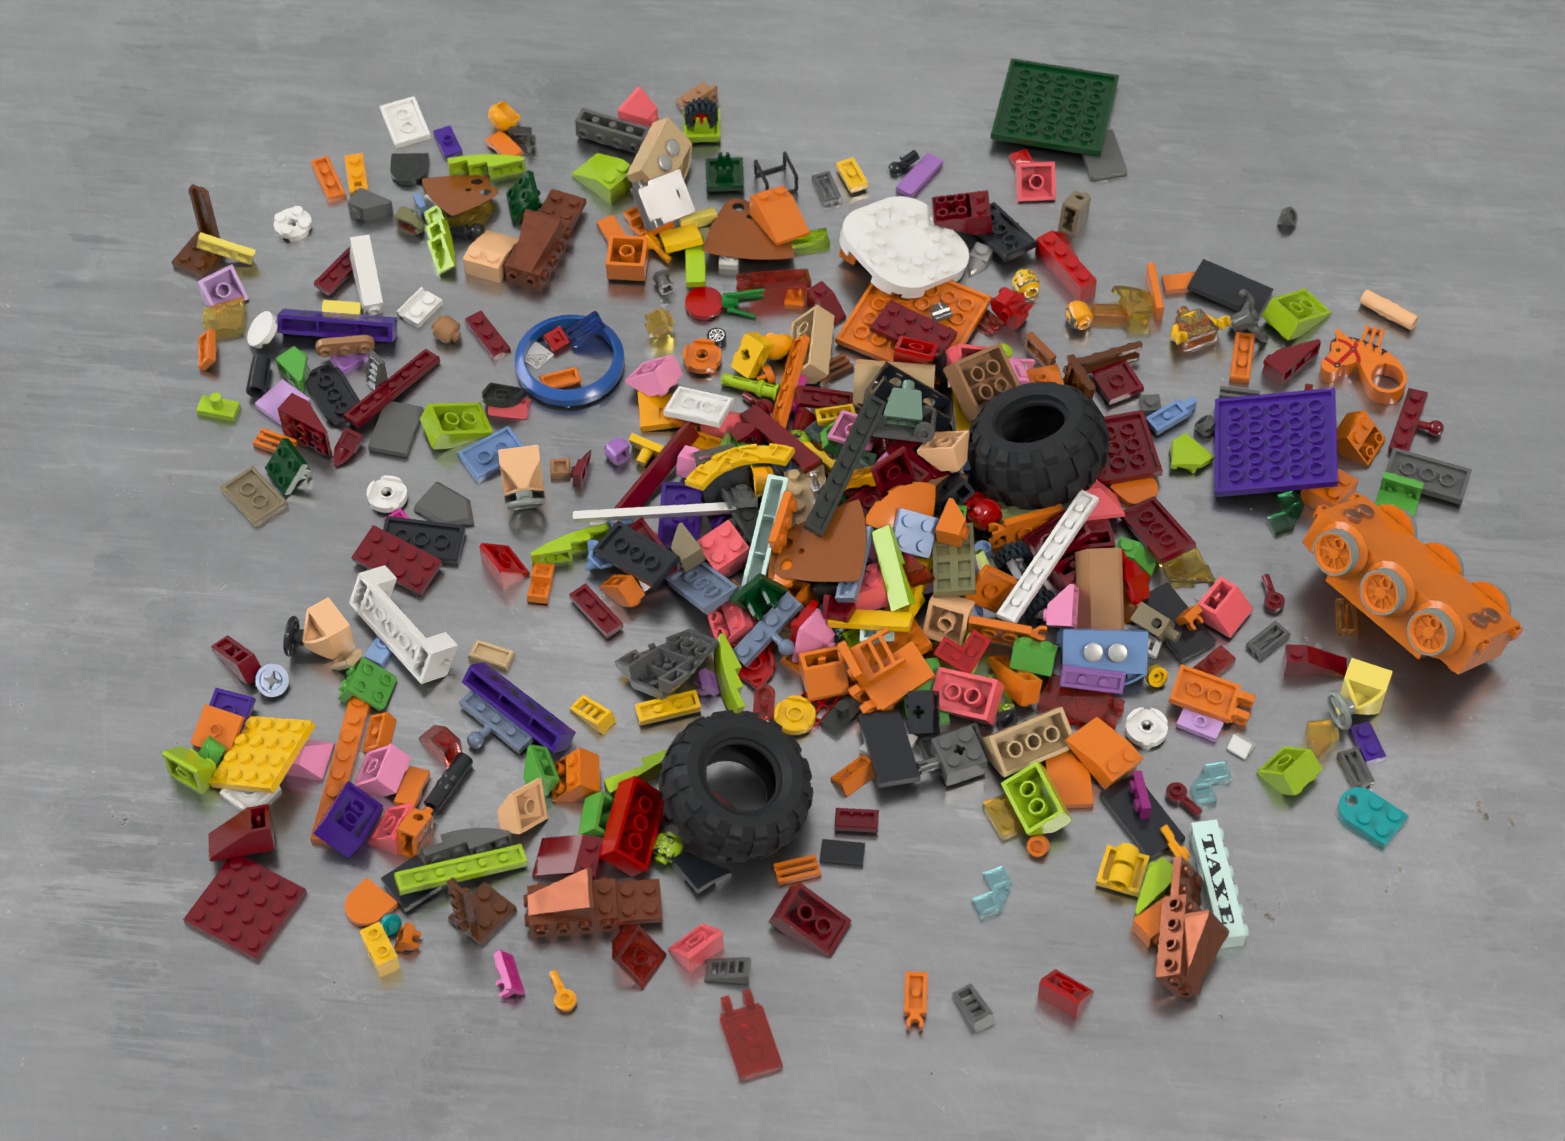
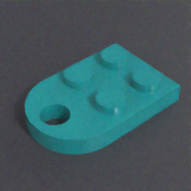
M1355 787L1345 791L1338 803V814L1342 821L1383 849L1409 817L1408 814L1373 791L1362 787ZM1353 799L1357 804L1350 806L1345 800Z

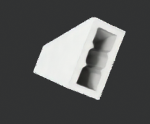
M370 236L350 237V261L363 315H378L383 313V300Z

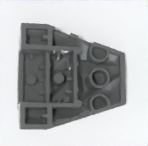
M686 629L666 637V643L655 646L654 642L648 644L649 650L641 653L637 652L636 649L630 651L616 660L615 664L624 676L629 677L630 684L634 689L663 700L678 690L718 645V640L694 630Z

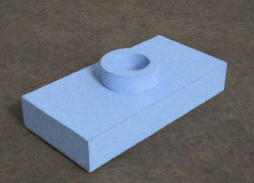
M377 636L363 657L382 668L393 652Z

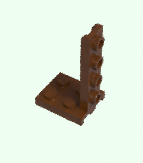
M192 184L188 191L199 231L193 235L172 260V265L177 269L202 279L212 272L224 256L197 248L200 232L220 238L208 190Z
M1141 340L1133 343L1130 342L1120 347H1113L1099 353L1096 352L1082 358H1076L1074 354L1068 355L1066 357L1068 365L1063 368V373L1065 374L1064 378H1062L1064 385H1069L1082 391L1088 399L1091 398L1093 400L1096 387L1087 374L1123 359H1126L1127 362L1138 360L1143 346Z
M451 877L447 881L448 894L451 899L450 904L453 909V913L448 917V921L451 924H455L466 936L474 939L480 947L517 911L513 903L486 882H483L470 894L469 889L466 887L462 889L458 886L455 878Z

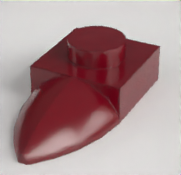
M344 428L334 449V466L337 467L343 464L352 454H356L364 439L363 435L349 428Z
M589 450L582 459H578L576 466H573L571 469L570 477L573 478L574 487L582 488L592 450Z

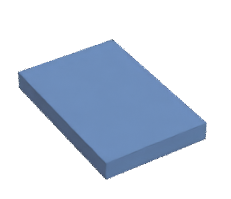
M506 426L457 452V456L476 482L479 483L501 471L499 449L523 447L524 445L511 428Z

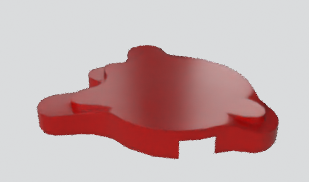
M1122 549L1123 581L1126 580L1129 587L1125 591L1131 604L1137 605L1141 601L1146 600L1150 595L1148 585L1150 577L1146 571L1140 569L1135 560L1130 561Z
M773 640L747 668L739 661L742 668L737 675L742 682L751 685L754 689H762L775 671V659L772 654L775 645ZM729 643L732 650L737 646L736 644Z

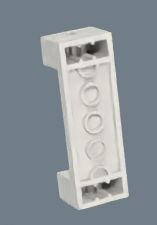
M385 565L359 573L349 601L351 607L421 684L447 676L458 647L457 643L446 632L426 638L390 599L397 578Z

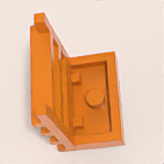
M888 627L852 648L849 647L845 640L837 644L841 651L838 653L841 661L849 666L847 673L852 681L856 679L863 689L867 687L868 683L876 682L877 678L882 675H888L889 671L894 668H900L899 665L906 662L904 657L898 660L895 659L883 637L890 632ZM877 639H880L892 662L886 667L872 643ZM867 645L881 668L876 673L873 672L862 651V648Z

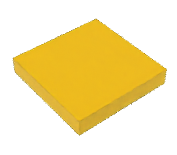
M696 223L659 232L666 253L703 244Z

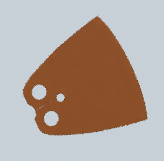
M736 198L730 199L721 208L718 217L715 218L711 225L702 250L715 255L743 259L775 260L795 258L791 241L776 245L753 218L748 219L746 217L750 215V202ZM735 203H740L744 206V209L736 211L732 206Z
M859 499L836 507L821 538L803 528L806 521L788 530L787 538L793 540V545L788 549L782 548L781 554L777 553V559L774 562V573L776 575L789 579L813 582L859 581L866 552L865 518ZM803 548L805 550L803 554H798L799 549ZM784 560H792L793 565L790 569H781V563Z

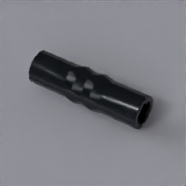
M459 752L425 799L424 805L426 807L432 808L436 813L440 811L473 764V760L469 755L463 752Z

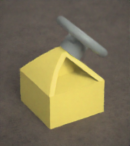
M1352 658L1341 692L1331 690L1327 696L1328 708L1335 724L1340 729L1346 731L1351 727L1352 714H1379L1393 671Z

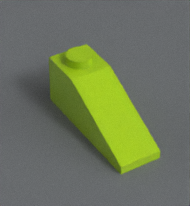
M1163 856L1157 861L1153 860L1146 868L1147 873L1135 909L1134 918L1171 892L1173 865Z

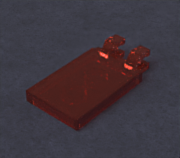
M808 269L735 274L737 292L755 289L769 291L812 287Z
M1052 673L1038 701L1036 710L1046 712L1054 708L1063 707L1068 721L1085 726L1098 717L1113 730L1116 729L1118 717L1109 713L1106 714V712L1109 711L1122 715L1125 708L1124 700L1117 697L1113 698L1111 693L1061 687L1059 686L1060 676Z
M751 989L742 991L745 1007L733 1010L729 995L720 997L723 1013L720 1014L719 1021L739 1081L783 1068L764 1008L759 1003L755 1004Z

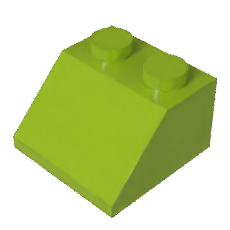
M183 746L162 752L166 768L171 777L201 794H204L211 786L208 782L216 770V764L211 759H204L191 748L188 750Z
M1283 746L1256 772L1281 794L1295 796L1301 793L1303 787L1313 781L1323 769L1312 749Z

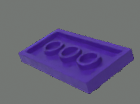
M662 482L660 506L702 503L701 490L686 486L685 482ZM700 516L659 518V540L666 549L672 552L671 546L678 524L682 522L693 538L698 541Z

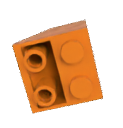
M1365 410L1347 413L1337 427L1338 453L1365 467L1369 466L1386 440Z
M838 646L799 653V669L808 701L850 693L848 691L849 683L846 665L843 664L838 655L841 652Z
M579 747L554 763L560 781L552 789L553 802L584 801L586 797L600 792L599 755Z

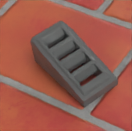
M372 350L369 352L366 383L372 390H375L388 377L385 362Z
M751 958L707 959L704 980L749 984ZM712 966H717L716 974H712ZM721 967H725V974H721ZM730 967L734 968V973H729ZM739 968H743L742 973H738Z
M972 984L952 993L954 1000L976 1033L995 1023L993 1012ZM972 994L971 997H969V998H967V999H965V1000H962V999L965 998L966 996Z

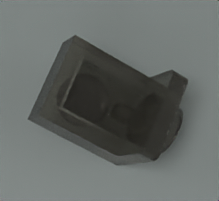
M509 127V137L517 145H527L528 153H532V146L536 145V135L532 134V127Z

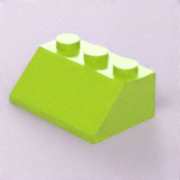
M1038 761L1001 782L1028 836L1056 832L1073 821L1047 770Z

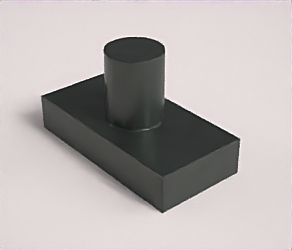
M847 694L836 703V707L821 721V727L837 738L862 713L859 708L862 704Z

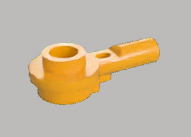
M651 233L642 236L648 237L649 250L654 249L658 256L666 263L671 261L672 258L662 249L663 246L657 237Z
M1165 825L1160 828L1169 842L1168 846L1174 857L1182 856L1189 863L1190 853L1184 845L1181 847L1174 839L1175 835L1169 826Z
M553 970L549 975L557 991L554 997L555 1006L562 1011H569L576 1005V995L573 991L565 989L558 971Z

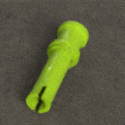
M723 373L721 378V385L755 393L757 397L765 396L772 398L773 401H776L780 384L773 385L766 383L765 380L754 381Z

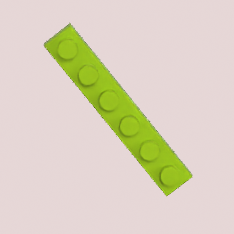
M522 844L394 872V878L399 894L404 895L447 885V881L451 877L460 882L526 867L528 861Z

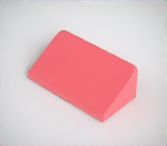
M524 398L520 404L509 408L488 406V415L526 419L531 399Z

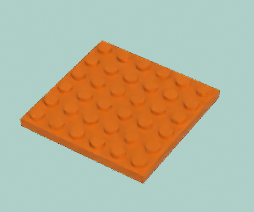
M952 280L925 290L924 295L918 298H901L902 294L898 295L893 292L890 295L870 283L836 336L835 343L878 361L893 362L896 343L870 331L872 323L887 303L892 300L932 319L930 312L933 309L932 305L943 301L944 305H949L953 316L938 323L957 331V337L950 347L957 343L966 344L989 307L992 296ZM930 361L924 364L935 365V362ZM935 374L934 384L940 386L941 383L939 382Z

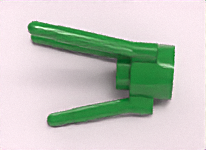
M765 289L723 293L722 307L727 308V313H736L755 319L756 315L735 309V307H739V299L764 297V294L758 293L765 292Z

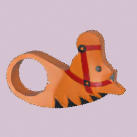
M1336 329L1335 337L1330 341L1329 350L1331 352L1321 362L1320 378L1326 383H1333L1339 376L1357 374L1367 396L1371 400L1385 405L1398 402L1405 392L1407 374L1397 358L1375 344L1358 338L1347 337L1342 331ZM1384 375L1395 379L1400 386L1395 389H1382L1376 386L1372 380L1375 379V376Z

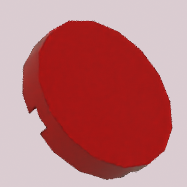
M711 287L695 288L685 298L686 311L689 312L692 318L697 320H710L711 317L718 316L723 310L722 295Z

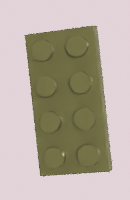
M966 523L967 528H969V535L967 540L963 541L961 547L937 542L935 533L932 545L935 598L976 594L973 523Z

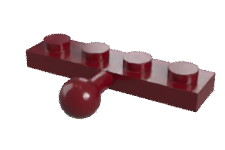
M1408 388L1388 453H1392L1393 447L1410 452L1417 428L1428 430L1433 436H1439L1443 433L1444 425L1438 420L1431 421L1430 423L1420 421L1428 398V392Z

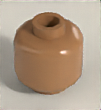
M448 315L437 317L431 326L433 336L445 344H449L451 341L456 342L461 335V332H459L460 324Z

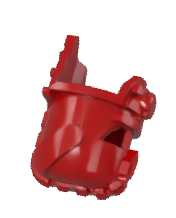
M975 491L976 493L962 504L967 506L966 523H973V526L978 530L988 531L990 523H999L1003 517L1001 507L996 501L987 498V494Z

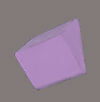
M232 264L197 281L201 298L214 316L249 299Z

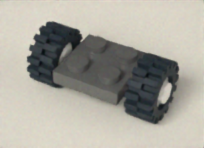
M1016 540L1015 543L1013 541L1010 542V545H1003V549L999 548V552L994 554L993 560L998 570L1019 580L1032 562L1033 555L1024 541ZM1044 584L1023 613L1027 623L1032 626L1036 624L1037 626L1041 625L1042 622L1044 624L1047 623L1043 620L1044 609H1047L1048 603L1056 597L1053 591L1046 589Z

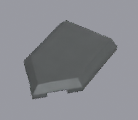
M435 482L414 507L415 512L432 522L456 525L466 524V526L474 525L470 500L440 482Z

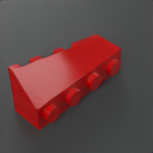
M1051 230L1036 238L1037 247L1035 248V254L1078 301H1084L1095 295L1097 279L1080 262L1066 234Z

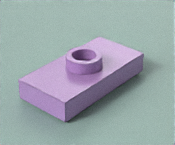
M1183 708L1176 723V728L1216 743L1224 722Z

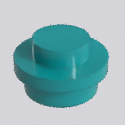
M389 913L383 916L380 923L386 935H393L401 927L402 920L397 914Z

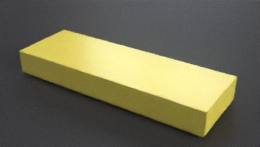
M201 232L198 237L197 248L249 265L253 263L256 252L254 249Z

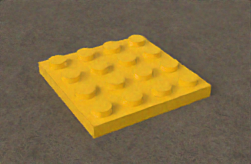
M250 716L245 722L242 732L235 738L232 749L224 755L223 760L214 771L208 783L213 788L274 794L316 725L310 720Z

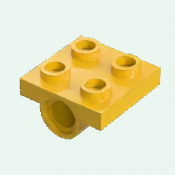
M1121 843L1118 847L1107 844L1096 880V886L1138 897L1150 856L1139 853V849L1129 843Z

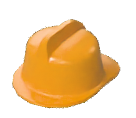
M750 464L753 473L755 495L759 498L764 494L768 474L774 475L769 466L752 467V464Z

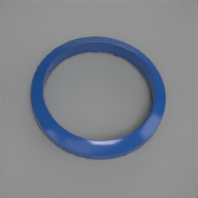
M560 315L536 324L522 337L515 352L516 374L519 382L527 389V392L546 404L565 406L567 408L593 402L607 394L621 378L625 362L622 343L613 329L595 318L584 315ZM560 326L561 328L571 329L582 328L597 333L609 343L614 357L608 371L596 382L577 389H556L540 383L529 373L525 365L527 353L540 337Z

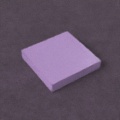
M282 379L255 402V407L281 425L277 409L291 393L307 400L309 404H311V400Z

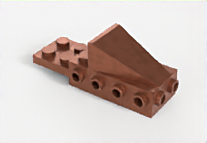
M551 189L539 211L525 210L519 241L513 245L511 255L504 261L503 268L505 269L506 280L542 290L569 240L572 238L573 227L587 204L586 198Z
M1182 856L1174 857L1171 895L1170 897L1162 898L1156 978L1176 998H1188L1192 995L1201 994L1202 977L1229 935V929L1210 910L1203 911L1200 908V893L1203 879Z
M586 868L553 884L536 883L527 886V894L523 895L524 908H528V914H524L525 927L530 928L531 937L619 930L620 925L663 922L659 879L615 882V878L603 877L599 880H593L592 869Z

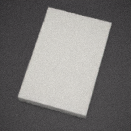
M415 96L379 106L396 149L431 139V134Z
M678 386L664 409V416L720 428L734 404V398Z

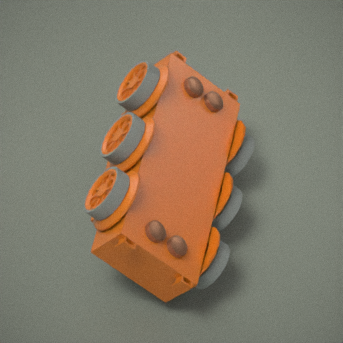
M1357 492L1351 494L1347 502L1330 508L1323 504L1318 506L1314 512L1313 517L1317 516L1303 539L1302 544L1307 547L1309 552L1313 553L1316 565L1321 571L1328 574L1325 581L1417 659L1426 656L1440 659L1452 672L1459 675L1500 656L1508 643L1517 639L1523 631V628L1520 626L1521 624L1511 616V601L1507 593L1499 586L1488 582L1475 581L1470 583L1463 577L1464 564L1456 550L1441 543L1429 542L1423 544L1417 539L1415 519L1403 508L1388 504L1377 506L1365 495L1362 496Z

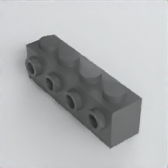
M585 108L581 109L575 120L576 136L635 154L638 153L650 129L647 126Z

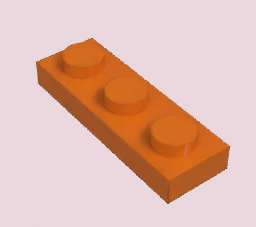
M784 491L768 539L773 553L781 554L782 548L787 542L788 529L792 527L793 514L798 508V502L795 500L792 491Z

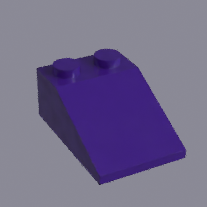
M347 781L313 834L349 859L362 844L383 805L353 783Z

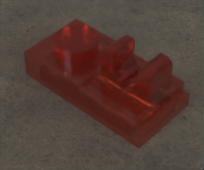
M1220 645L1193 668L1217 677L1235 663L1236 658Z

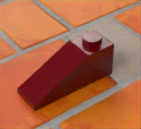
M1316 339L1278 349L1272 355L1266 356L1263 361L1262 373L1281 386L1319 353L1321 341Z
M228 635L211 646L212 650L241 681L247 685L255 682V676L261 665L253 652Z
M1286 644L1283 655L1284 675L1345 678L1347 658L1309 645Z

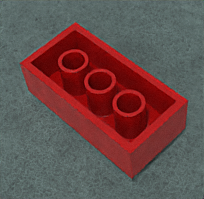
M636 776L619 782L598 857L631 877L648 870L664 811L663 806L665 805V801H662L659 795V790Z

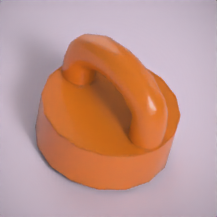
M770 365L762 366L764 374L758 376L756 380L767 379L769 384L775 383L776 378Z
M1034 835L1027 842V850L1034 857H1042L1050 848L1048 839L1043 835Z

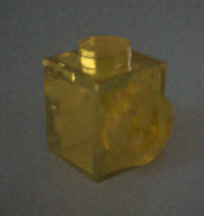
M661 307L644 315L647 321L645 327L649 335L653 334L656 339L674 331L672 326H675V322L669 310L664 311Z

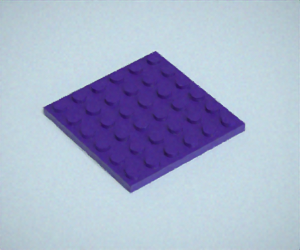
M1335 388L1215 399L1216 497L1338 486Z

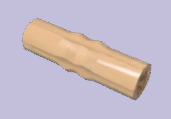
M1369 289L1364 292L1360 299V304L1410 331L1418 321V315Z

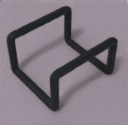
M783 152V165L763 171L758 161L754 160V175H761L765 184V191L769 190V183L764 174L784 169L787 163L794 175L795 189L788 191L790 194L798 191V175L787 152Z

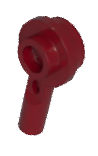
M743 392L742 398L753 406H759L771 416L774 407L768 399H757L748 392Z
M1264 574L1262 580L1267 591L1264 604L1268 610L1277 612L1284 607L1285 598L1282 594L1275 592L1270 575Z
M1173 782L1167 786L1166 796L1171 802L1177 805L1183 804L1197 817L1201 815L1203 810L1187 797L1185 785Z

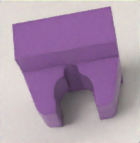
M706 668L698 671L699 676L694 680V684L701 686L700 689L696 690L699 695L711 694L715 696L721 693L717 676Z

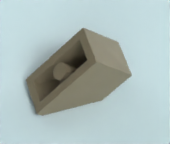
M682 522L679 523L671 550L680 556L681 559L676 566H681L686 573L704 562L706 558L702 548Z

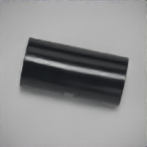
M256 355L251 360L246 393L254 398H261L266 393L271 360L266 356Z

